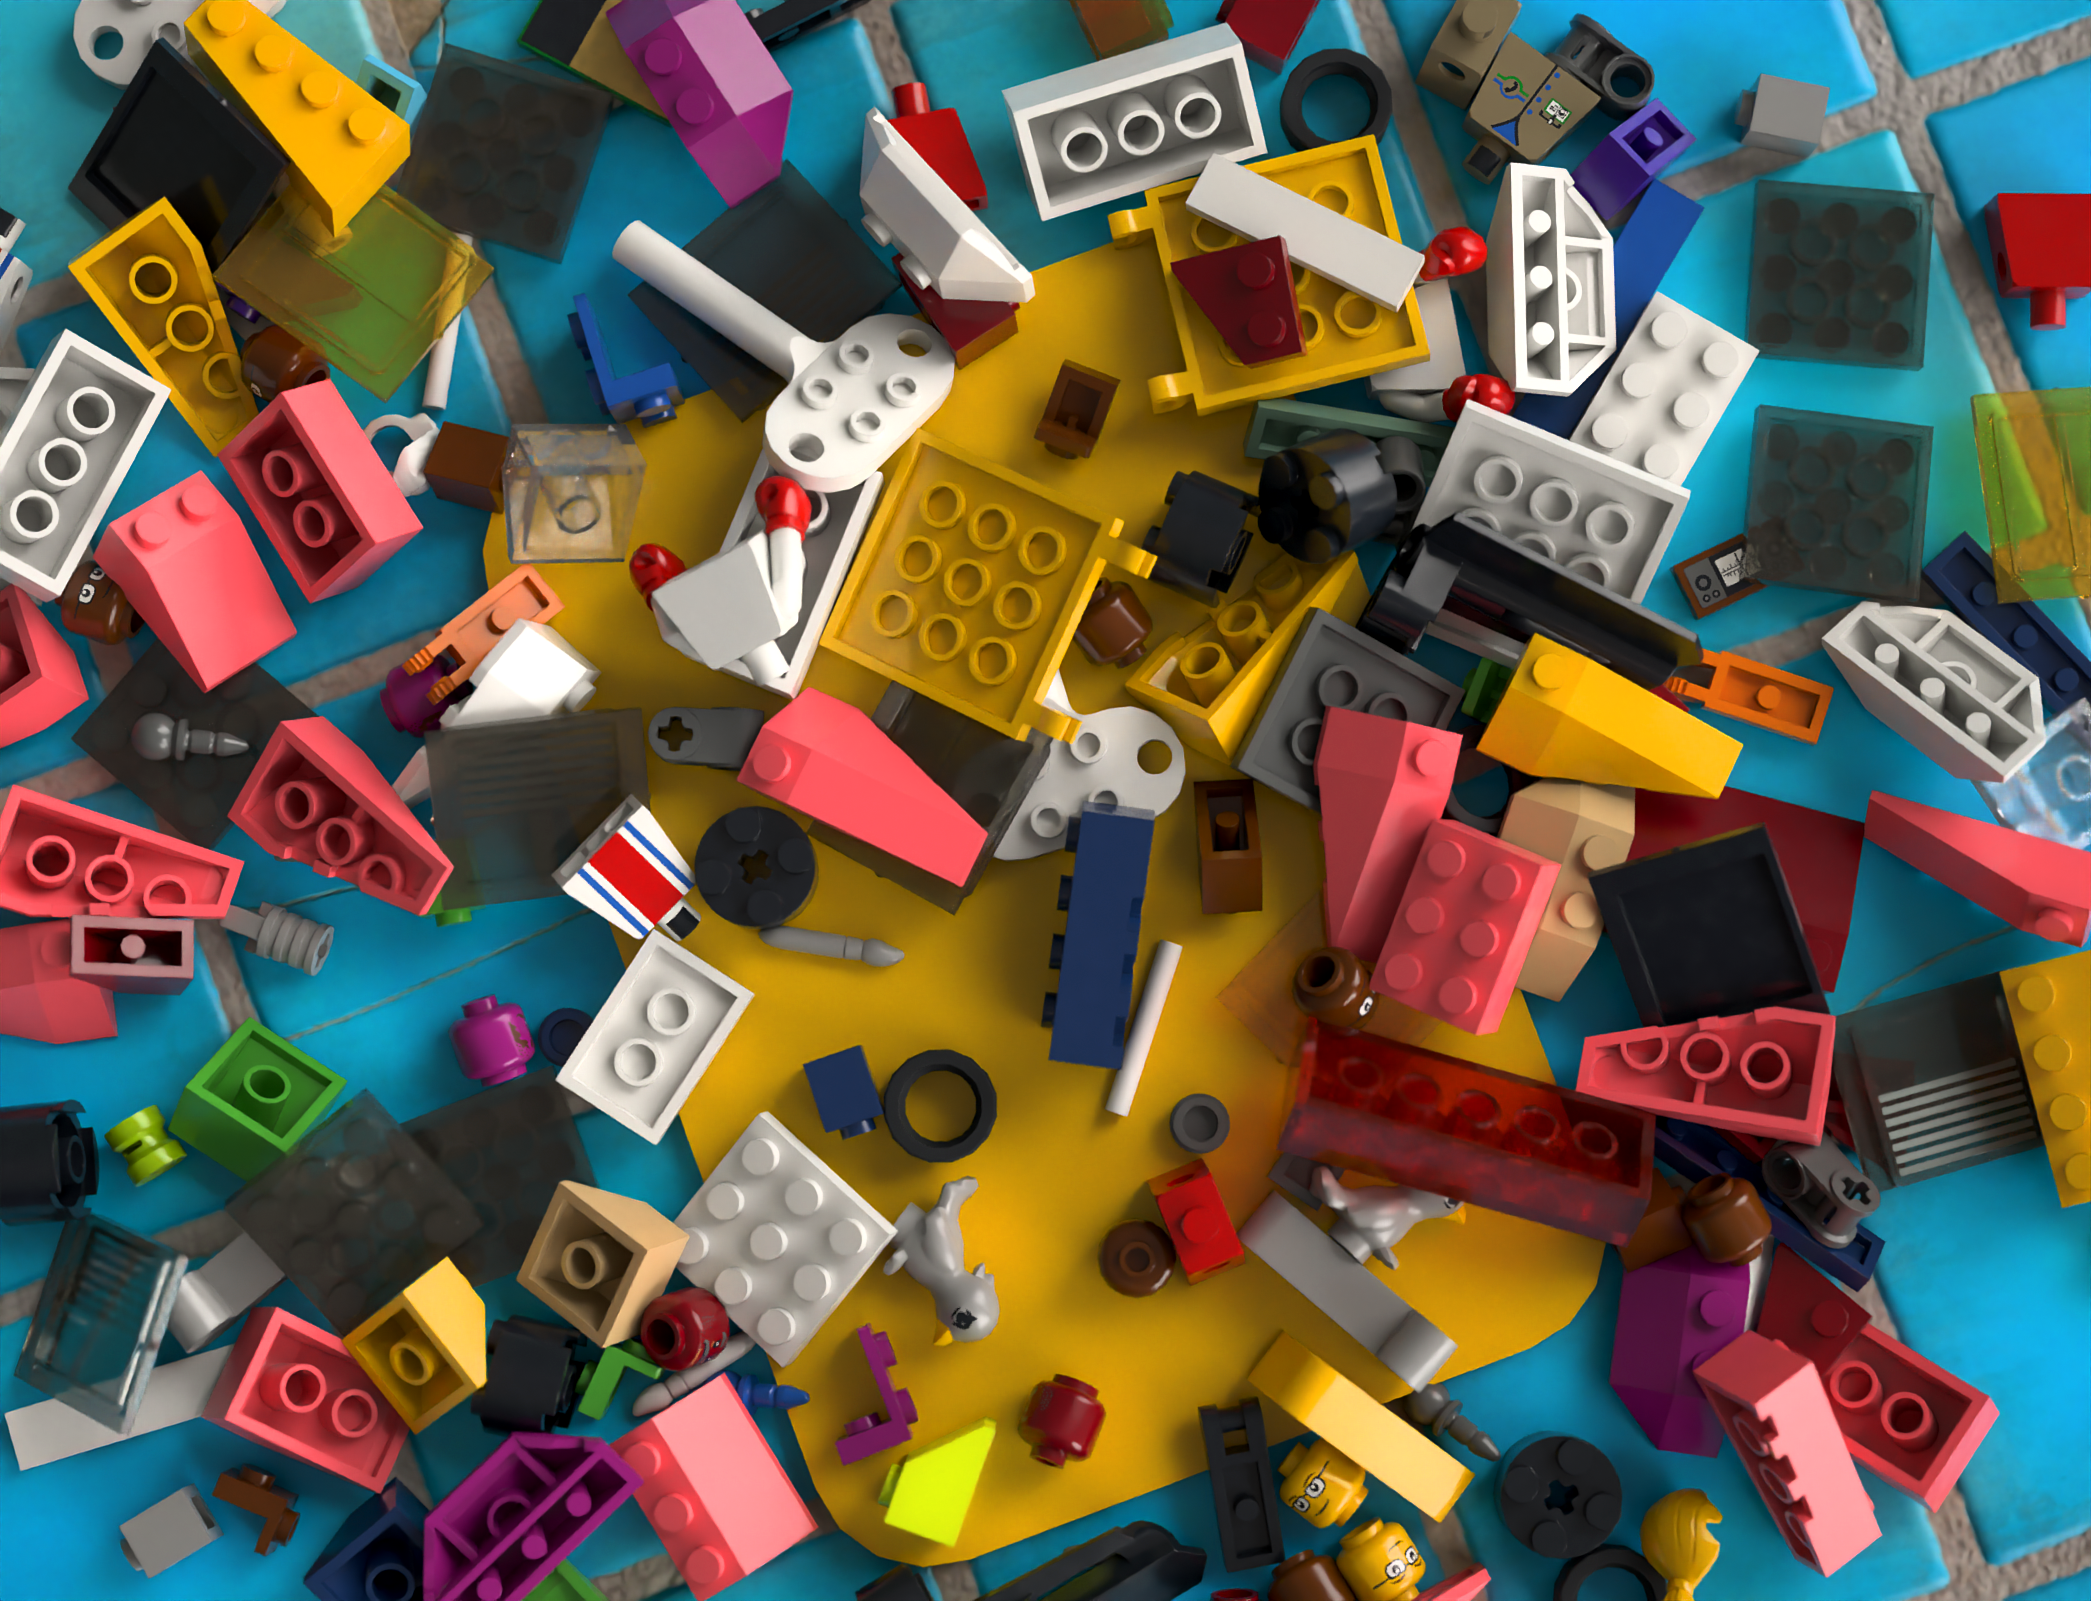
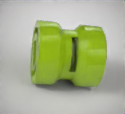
M157 1105L149 1106L135 1113L104 1135L113 1152L122 1153L128 1163L126 1173L135 1187L155 1179L187 1157V1153L179 1140L170 1138L164 1129L166 1119Z

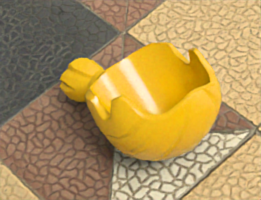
M1684 1488L1665 1495L1648 1509L1640 1527L1641 1549L1644 1556L1655 1570L1668 1581L1667 1594L1663 1601H1694L1692 1597L1694 1589L1710 1570L1718 1556L1719 1542L1710 1534L1706 1525L1707 1523L1719 1524L1723 1516L1717 1507L1709 1501L1707 1494L1700 1489Z

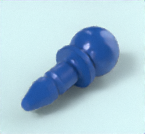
M721 1370L710 1376L703 1383L705 1385L725 1372L751 1416L756 1413L758 1408H776L778 1406L780 1409H790L806 1404L810 1400V1395L807 1392L791 1385H780L778 1387L776 1384H760L757 1376L754 1374H745L741 1377L736 1372L730 1370Z

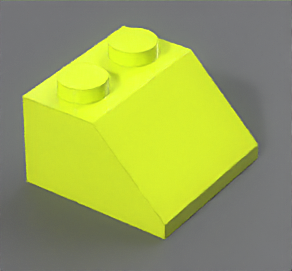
M985 1416L910 1452L904 1467L892 1463L878 1500V1504L889 1507L884 1523L954 1548L995 1433L997 1420Z

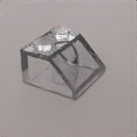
M512 424L502 471L507 549L511 564L624 562L647 466L626 424Z
M2085 697L2043 720L2046 736L2045 745L2005 783L1970 780L2001 827L2081 850L2091 843V706Z

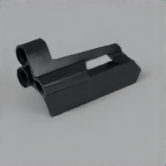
M1459 512L1444 518L1432 527L1424 523L1419 524L1407 535L1399 547L1395 558L1392 559L1371 595L1355 627L1402 655H1408L1409 652L1413 654L1429 622L1434 623L1442 608L1523 644L1534 633H1537L1590 658L1645 690H1651L1662 685L1671 677L1676 667L1699 665L1704 658L1698 634Z
M1142 1520L1134 1521L1123 1528L1116 1526L973 1601H1037V1598L1113 1552L1117 1554L1039 1601H1171L1202 1581L1207 1554L1203 1548L1180 1545L1174 1535L1160 1525ZM903 1563L855 1591L858 1601H934L919 1572L913 1575L909 1565L905 1566Z

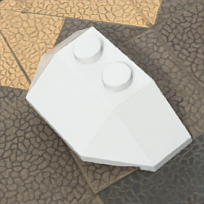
M875 106L867 112L865 116L859 195L866 215L861 219V222L875 241L882 247L891 242L905 257L900 261V264L911 280L922 290L930 284L942 299L1027 303L1034 297L1033 277L1025 267L1014 258Z
M1510 163L1505 169L1486 240L1488 248L1486 260L1488 354L1503 378L1508 381L1510 389L1515 392L1568 397L1616 351L1613 238L1591 205L1573 187L1575 182L1564 168Z
M1862 601L1822 637V646L1865 709L1955 778L2005 783L2045 745L2046 736L2039 678L1948 610L1913 606L1880 607V603Z

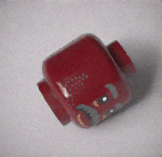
M687 1287L655 1298L646 1307L640 1322L641 1340L646 1353L654 1363L665 1370L683 1371L718 1357L725 1349L729 1338V1319L725 1307L716 1295L704 1288Z
M1055 1374L1052 1381H1042L1036 1384L1032 1389L1018 1425L1020 1437L1032 1446L1029 1456L1044 1465L1056 1469H1063L1066 1460L1081 1462L1088 1459L1093 1452L1106 1418L1105 1408L1097 1400L1099 1391L1083 1381L1062 1374Z

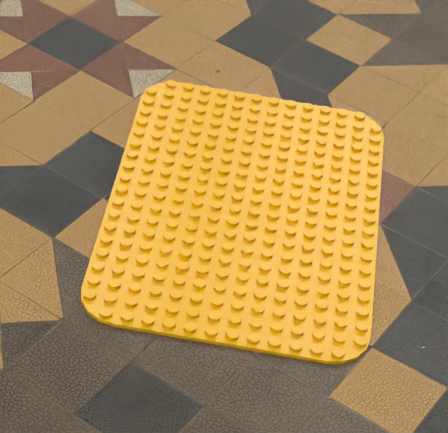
M1154 236L1147 238L1136 246L1115 250L1114 244L1111 242L1029 272L1033 277L1035 296L1027 303L1019 302L1020 309L1014 312L1018 333L961 370L954 364V378L950 393L941 407L920 427V429L1124 521L1118 539L1140 549L1151 526L1162 527L1171 507L1164 504L1165 495L1177 471L1189 475L1195 470L1258 496L1259 480L1265 461L1264 459L1244 456L1243 442L1254 403L1198 417L1193 400L1172 411L1154 414L1147 380L1157 376L1187 371ZM921 313L912 315V317L927 323ZM915 344L899 346V349L909 356L920 357L927 354L922 347ZM1065 359L1121 380L1098 443L1089 458L1078 456L1077 459H1066L1049 452L1045 448L1044 442L1034 438L1035 431L1043 418L1060 368ZM765 370L757 372L744 382L738 379L684 399V404L674 407L677 415L676 419L643 428L640 418L616 424L559 445L524 467L523 481L518 493L515 496H509L502 515L493 512L491 514L482 550L488 590H491L522 564L529 561L565 605L561 611L544 623V625L551 626L602 672L592 683L596 687V692L591 700L576 714L572 715L568 711L563 718L551 725L610 718L609 726L540 733L541 739L611 731V738L544 745L547 751L612 743V750L548 757L551 763L613 755L614 762L553 769L554 774L614 768V775L557 781L559 786L615 780L616 787L562 793L563 798L616 792L617 799L566 805L580 845L632 794L651 813L695 874V857L699 843L715 821L740 807H766L774 809L793 819L808 835L816 851L819 869L817 888L808 906L795 919L780 926L845 935L846 937L851 936L863 939V941L874 938L902 950L905 954L904 959L897 964L878 967L866 964L861 959H841L772 947L759 938L758 933L761 929H747L737 926L714 912L705 902L696 883L682 898L701 915V920L696 928L681 941H675L658 923L643 938L638 940L608 921L626 970L652 930L655 929L755 994L678 1113L703 1182L708 1179L759 1113L768 1111L892 1226L910 1202L928 1213L936 1205L942 1186L947 1182L971 1176L976 1178L979 1185L974 1194L961 1205L958 1222L964 1242V1269L972 1274L974 1268L982 1262L985 1264V1274L994 1275V1286L999 1301L1000 1313L997 1325L990 1335L975 1342L954 1341L946 1346H932L937 1321L935 1301L930 1291L913 1279L903 1266L889 1276L883 1273L886 1262L896 1252L894 1248L887 1244L792 1364L782 1367L766 1352L778 1387L780 1385H791L810 1395L808 1403L786 1410L815 1489L843 1532L878 1557L920 1567L970 1560L1208 1470L1198 1417V1407L1216 1404L1218 1409L1238 1406L1239 1399L1257 1396L1263 1416L1267 1447L1310 1432L1312 1430L1284 1410L1247 1380L1282 1330L1381 1404L1412 1393L1414 1389L1240 1240L1245 1264L1192 1286L1188 1283L1175 1251L1176 1262L1173 1275L1165 1287L1151 1296L1141 1298L1122 1296L1110 1288L1100 1274L1097 1260L1100 1241L1108 1229L1120 1221L1133 1218L1149 1220L1164 1229L1169 1237L1147 1180L1200 1158L1204 1160L1212 1174L1236 1233L1274 1190L1327 1234L1330 1227L1339 1219L1329 1206L1323 1203L1319 1210L1316 1211L1266 1177L1299 1127H1302L1351 1161L1338 1180L1340 1185L1350 1189L1373 1185L1397 1186L1402 1179L1396 1171L1397 1167H1407L1409 1159H1422L1428 1156H1444L1455 1160L1464 1168L1469 1178V1192L1464 1202L1466 1211L1464 1224L1442 1218L1424 1219L1415 1223L1405 1236L1390 1248L1399 1262V1266L1395 1270L1385 1266L1382 1261L1377 1260L1373 1255L1363 1263L1367 1270L1459 1346L1427 1384L1440 1383L1530 1349L1570 1324L1597 1285L1606 1245V1234L1592 1195L1598 1193L1521 989L1514 987L1497 1032L1481 1035L1469 1033L1380 994L1379 1006L1374 1016L1366 1025L1351 1034L1333 1036L1321 1032L1296 1006L1291 989L1292 979L1299 965L1314 952L1322 948H1328L1322 883L1326 878L1324 842L1319 841L1318 821L1322 820L1321 816L1253 780L1262 851V911L1202 914L1198 874L1194 782L1251 778L1236 771L1226 763L1190 748L1178 737L1184 750L1186 774L1179 796L1168 810L1156 817L1154 821L1145 896L1141 908L1137 956L1132 973L1133 983L1130 1009L1125 1024L1124 1049L1160 939L1183 946L1128 1116L1105 1110L1118 1069L1049 1060L1052 1028L1041 1027L1045 992L1057 993L1060 970L1049 969L1053 933L1065 935L1068 912L1057 910L1061 875L1073 876L1076 853L1064 852L1065 849L1029 860L1007 862L987 856L980 851L962 888L756 793L736 781L740 771L667 763L657 756L649 743L648 729L650 722L657 713L665 708L711 709L712 707L757 709L764 711V724H766L792 701L686 658L681 651L667 644L662 639L654 612L646 606L644 598L635 588L630 579L629 561L634 551L641 545L648 543L660 544L673 552L684 562L686 569H690L720 552L763 449L766 413L776 397L789 386L786 379L784 378L761 399H758L755 394L774 379L778 373L774 371L751 391L747 385ZM1294 394L1278 397L1296 401ZM911 436L876 470L883 474L885 485L845 582ZM1250 514L1247 516L1243 529L1254 534L1242 565L1227 594L1217 590L1219 601L1223 599L1227 605H1230L1255 587V575L1287 553L1279 544H1272L1264 539L1258 528V518ZM1107 561L1099 578L1107 577L1110 582L1123 581L1128 583L1150 615L1153 629L1148 638L1143 642L1147 648L1144 655L1121 669H1117L1114 663L1102 666L1090 664L1073 638L1071 639L1059 665V671L1069 704L1075 712L1082 715L1129 706L1149 711L1128 693L1124 684L1161 642L1177 631L1182 637H1185L1210 619L1206 611L1210 606L1151 582L1147 578ZM1358 562L1330 612L1331 615L1354 628L1371 597ZM819 644L798 693L800 695L805 689L811 687L862 710L886 736L899 746L920 769L952 798L959 773L975 754L994 744L1012 739L989 726ZM672 721L671 730L661 731L660 739L667 740L671 751H680L682 741L692 740L693 733H688L684 730L682 721ZM1148 742L1139 750L1138 764L1146 773L1160 774L1171 765L1172 752L1162 742ZM980 794L972 799L967 811L982 828L990 827L999 819L1001 805L993 795ZM762 853L757 860L749 857L746 859L743 867L749 872L746 880L747 883L752 884L757 877L767 880L771 876L772 870L765 864L769 855ZM1361 960L1373 974L1377 963ZM862 1045L884 1108V1094L890 1079L907 1059L927 1050H953L972 1058L989 1075L997 1094V1117L989 1137L976 1151L954 1162L929 1163L909 1155L892 1138L884 1119V1114L873 1117L877 1129L842 1140L839 1129L830 1133L825 1132L803 1064ZM932 1071L920 1076L910 1087L905 1099L906 1116L911 1127L921 1137L934 1142L950 1141L961 1136L971 1126L976 1114V1098L971 1086L961 1076L949 1071ZM1192 1094H1207L1215 1097L1224 1105L1229 1115L1230 1128L1227 1138L1217 1149L1208 1153L1198 1154L1183 1149L1175 1142L1170 1131L1169 1122L1173 1108L1181 1099ZM870 1322L875 1334L885 1330L898 1363L889 1367V1372L896 1390L904 1387L908 1388L920 1421L910 1424L913 1431L912 1439L844 1466L835 1445L839 1437L847 1435L844 1424L876 1411L881 1421L890 1418L857 1332L859 1326ZM1055 1374L1070 1376L1096 1388L1099 1391L1097 1400L1103 1404L1106 1411V1418L1091 1456L1081 1462L1066 1460L1063 1469H1056L1032 1459L1029 1456L1032 1446L1027 1444L1018 1432V1425L1032 1389L1042 1381H1052ZM985 1416L997 1420L995 1433L954 1548L884 1523L889 1507L878 1504V1500L892 1463L904 1467L910 1452ZM1244 1429L1223 1433L1225 1448L1246 1444Z

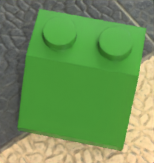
M248 1017L185 1086L167 1130L267 1195L298 1160L345 1089L348 1081L251 1017Z

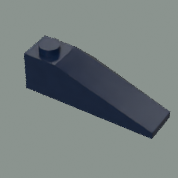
M394 1477L384 1486L381 1494L375 1493L349 1515L303 1577V1584L320 1601H423L424 1516L430 1510L397 1477Z

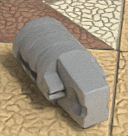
M262 901L258 914L230 904L225 919H221L219 923L220 927L249 937L244 949L245 951L265 959L271 957L274 961L287 963L296 969H303L304 973L315 976L321 970L330 951L334 936L333 926L326 923L320 925L314 920L304 919L295 913H287L285 908Z

